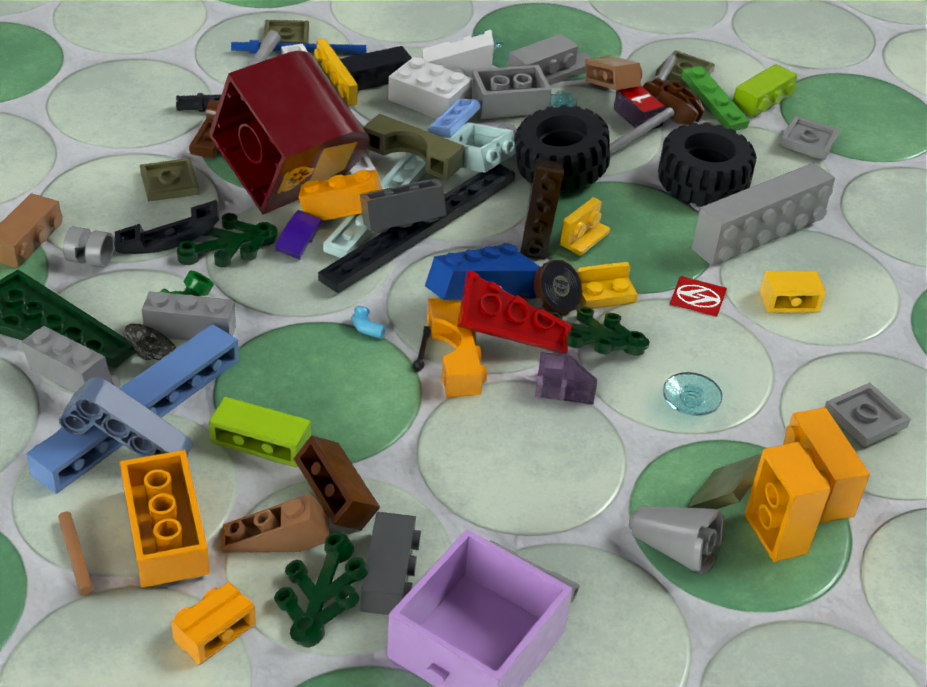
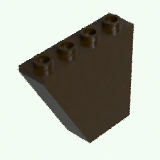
M536 158L520 253L525 256L546 259L564 176L562 162Z

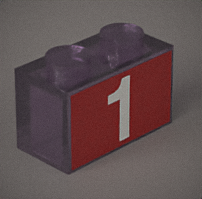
M643 86L616 90L614 110L634 128L666 109V106ZM662 122L661 124L657 125L656 127H654L653 129L662 127V126H663V122Z

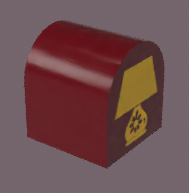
M305 51L288 52L228 73L209 136L262 215L299 200L301 184L309 180L321 181L329 179L334 175L344 176L360 161L370 143L368 134L314 57Z

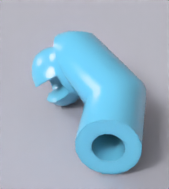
M356 306L351 319L357 331L382 339L386 326L371 322L370 318H368L370 310L367 307Z

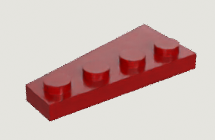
M472 270L466 272L457 327L560 354L568 352L566 340L568 332L571 331V324L541 308L537 309L526 303L527 300L518 295L513 296L496 283L492 281L489 283L478 277L479 274Z

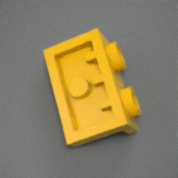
M592 197L563 220L560 239L561 246L581 256L610 233V228L599 222L602 216L600 212L601 200Z
M628 262L578 268L577 273L582 285L581 302L583 307L592 309L636 303L638 294L629 279L630 264Z

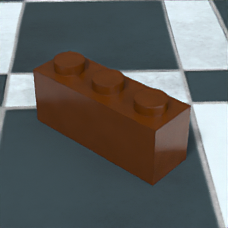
M311 435L293 458L333 524L362 531L380 509L378 502L340 444Z

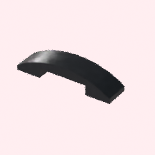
M214 200L191 207V217L147 231L143 230L141 224L115 231L116 252L130 254L154 253L178 247L183 241H193L210 230L219 221L218 202Z

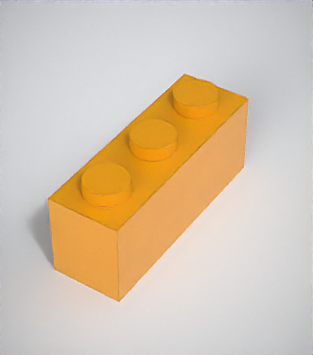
M377 169L371 171L360 170L355 174L346 176L334 175L329 179L321 181L309 180L301 184L298 198L303 212L325 221L361 214L360 194L381 190L382 186Z

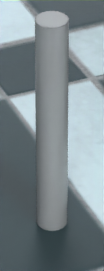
M669 55L657 78L664 81L667 79L677 61L675 55Z

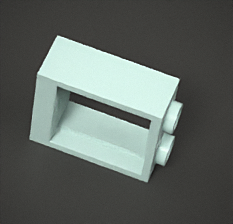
M467 123L452 137H443L464 145L463 166L461 167L464 169L485 173L516 154L513 130Z

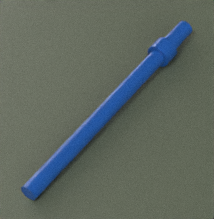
M258 40L231 42V51H249V54H256L262 42ZM278 43L273 52H281L282 46L303 44L308 53H314V50L317 49V44ZM329 44L335 53H366V45Z

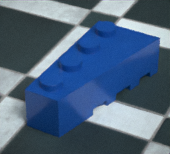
M508 243L493 247L486 246L485 248L475 250L468 249L464 252L434 256L425 287L443 300H462L466 272L472 270L479 274L478 277L489 283L491 281L502 287V290L513 296L525 294L527 299H536L534 277L540 266L521 254L516 246Z

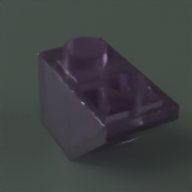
M540 353L535 397L594 404L597 378L569 355Z

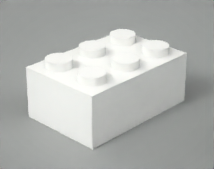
M413 57L389 76L388 101L438 119L458 99H472L473 78L465 76L460 72L446 69L441 65L424 61L422 58Z

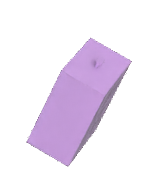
M466 529L389 613L387 657L435 687H522L565 632L573 588Z

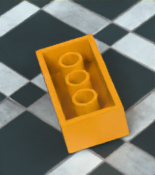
M186 450L119 461L141 588L209 575L208 547Z

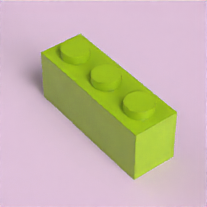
M774 64L736 86L733 102L743 113L754 118L775 104H779L785 98L792 96L797 87L796 80L798 74L778 64Z
M224 397L209 420L210 441L216 445L297 468L298 465L293 458L311 437V420Z

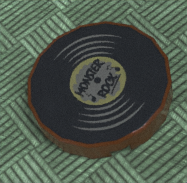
M554 259L544 263L538 268L534 277V292L537 299H541L542 307L546 311L563 315L575 310L580 303L582 296L580 278L571 264L564 260Z

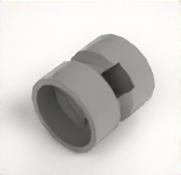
M76 226L70 227L67 231L63 243V254L67 261L82 264L87 262L88 265L105 268L109 265L113 256L114 237L111 233L94 230L91 233L90 229Z

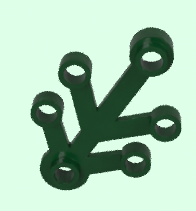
M226 213L222 216V227L224 229L212 227L201 235L219 239L195 244L192 241H183L177 248V260L183 265H193L198 262L199 254L226 247L224 250L215 252L214 260L216 266L228 267L231 264L232 257L239 248L241 258L245 261H251L257 257V252L261 246L274 243L278 230L275 225L269 222H260L253 225L238 221V217L234 213ZM235 229L242 231L243 233H235L227 230Z
M579 307L576 319L587 326L569 323L572 326L571 331L568 332L566 344L572 348H581L583 345L595 343L594 350L599 354L607 355L613 351L623 350L627 354L639 356L643 355L649 347L650 341L645 335L638 331L626 329L620 324L621 316L616 313H606L602 325L593 318V309ZM550 312L554 316L562 319V316L560 314ZM607 328L612 329L616 333L610 332Z
M340 532L331 533L325 539L324 550L327 556L316 585L308 576V569L301 560L291 561L285 568V573L292 583H297L310 601L306 613L298 606V597L292 588H281L274 596V601L282 611H286L294 622L290 629L291 638L296 644L308 648L317 645L325 635V624L343 611L357 605L359 595L351 584L364 579L369 572L365 561L360 557H355L347 562L345 566L346 572L332 582L338 564L348 560L354 553V546L349 537ZM335 596L337 601L322 610L323 605Z

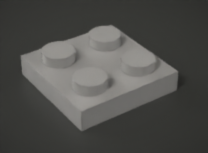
M795 116L781 137L779 146L785 147L790 151L807 154L815 159L825 160L839 136L840 129Z
M870 382L827 401L825 405L833 419L863 447L907 428L911 420Z

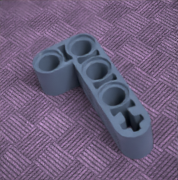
M99 377L89 379L73 394L59 419L61 427L74 435H82L95 425L140 457L186 450L188 457L192 448V441L187 435L109 381Z

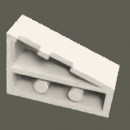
M484 31L485 34L475 37L466 36L464 40L453 43L448 41L423 48L422 59L435 65H441L451 71L460 72L471 78L472 69L492 68L494 49L492 31Z

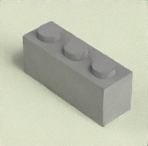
M558 34L509 52L508 67L540 65L544 75L555 73L560 69L576 64L578 45L564 35Z
M149 291L142 308L145 336L153 334L155 337L190 340L197 333L202 332L212 324L232 336L236 328L235 300Z
M45 326L34 331L29 337L21 341L30 370L74 393L93 377L103 378L113 384L105 356Z

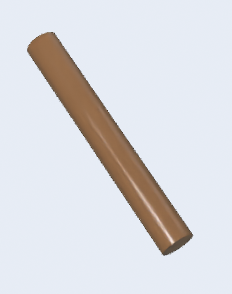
M62 512L59 514L58 519L79 594L83 596L89 595L93 592V587L73 518L70 512Z

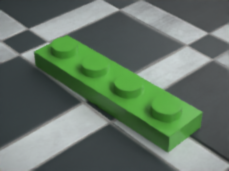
M702 65L682 70L681 78L724 128H731L735 131L748 128L750 120Z

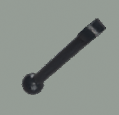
M424 326L418 358L413 363L414 368L418 371L422 370L425 366L423 358L430 334V326Z

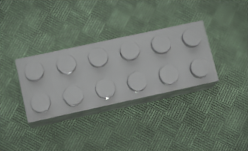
M813 162L701 207L692 250L711 266H714L822 220L827 213L826 208L833 192L832 188L835 177Z

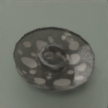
M129 324L124 328L123 334L126 340L136 350V354L144 360L154 359L160 361L176 349V346L169 338L151 327L141 324Z

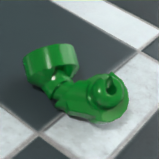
M190 270L183 281L186 286L184 291L169 292L164 288L160 292L206 296L210 293L214 283L205 275Z

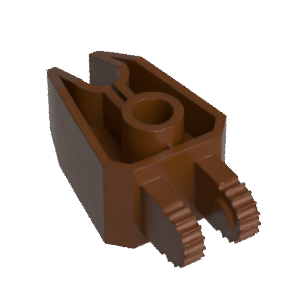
M655 78L643 85L646 91L664 105L654 110L660 113L668 107L672 108L674 115L670 119L680 124L690 125L700 121L705 111L700 99L680 82L671 81L667 83L664 80Z

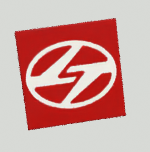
M680 276L669 305L717 317L727 288Z

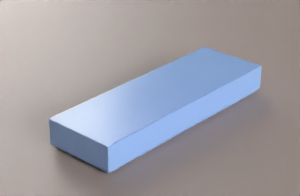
M458 99L429 126L428 131L441 137H452L481 108L480 100Z

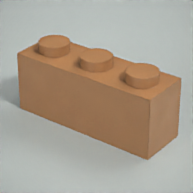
M613 56L585 59L586 82L614 90L641 86L642 69L639 62Z
M30 193L0 223V263L19 268L60 227L63 215L60 210L59 201Z

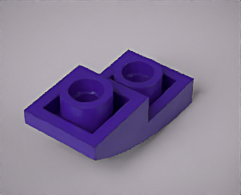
M297 210L276 242L275 250L300 260L308 243H312L322 223V219Z

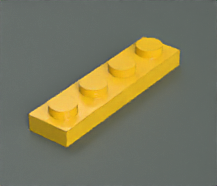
M325 38L316 40L317 49L314 50L316 62L321 65L323 72L328 75L331 83L337 88L338 93L348 106L357 105L358 84Z

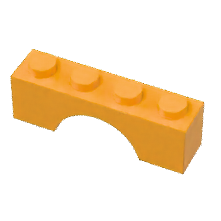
M428 299L427 322L428 326H430L431 338L444 341L455 348L453 352L444 355L442 361L441 378L446 398L481 395L482 382L487 381L486 366L480 364L481 349L479 345H475V331L457 327L461 300Z

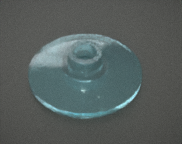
M693 372L677 373L668 378L664 384L663 395L666 402L683 414L692 416L708 415L716 411L721 405L722 391L712 379L702 374Z

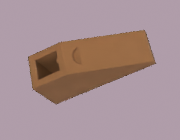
M310 493L223 524L221 550L224 553L301 552L325 543V539L329 536L330 518Z

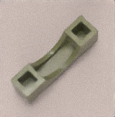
M380 113L363 126V129L370 138L368 146L370 151L383 156L394 152L415 154L426 162L427 173L448 180L463 166L464 145Z

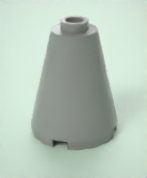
M640 506L638 510L632 512L629 519V528L632 529V535L695 573L705 575L710 571L717 558L711 555L714 547L721 546L724 532V516L719 514L721 512L719 510L707 508Z

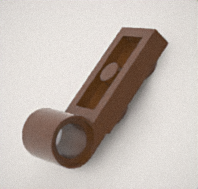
M209 100L206 108V119L189 145L190 154L204 158H214L219 149L209 136L219 101Z

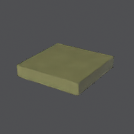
M265 20L264 38L269 31L274 30L281 37L278 43L309 44V21Z
M675 50L671 55H675L677 61L666 80L677 81L683 86L689 87L681 78L683 69L702 65L710 75L714 71L715 64ZM666 60L657 68L656 76L660 73Z
M190 158L140 165V173L148 202L200 195Z
M758 454L714 469L687 508L716 510L740 502L754 482L761 455Z

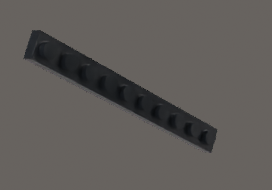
M501 164L485 173L479 172L444 194L447 216L438 217V220L434 222H415L410 227L402 228L396 226L389 228L388 231L377 235L319 271L318 281L339 293L515 181V172Z

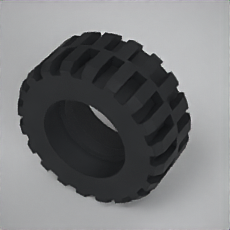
M560 105V107L555 108L551 106L543 111L540 109L535 111L533 116H527L515 133L517 167L522 177L530 184H532L536 158L562 162L564 176L561 190H565V192L572 191L574 188L582 189L589 183H595L598 177L601 178L609 167L610 133L608 125L597 113L594 114L590 109H581L580 106L567 107V105Z
M691 123L689 126L682 125L674 129L665 137L658 167V178L667 192L670 191L671 195L676 199L681 198L687 204L694 203L696 206L703 207V205L706 206L750 188L757 156L750 141H747L746 137L742 134L738 135L735 130L731 128L726 129L718 124L715 126L711 125V123Z

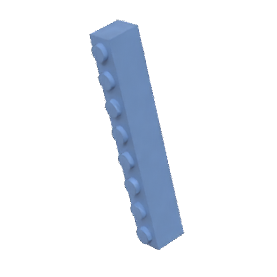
M212 324L202 332L197 333L196 336L183 345L177 347L163 359L154 363L140 375L132 378L119 389L162 418L239 362L238 339ZM95 425L82 435H74L60 428L52 436L26 453L30 474L57 494L122 447L123 444Z

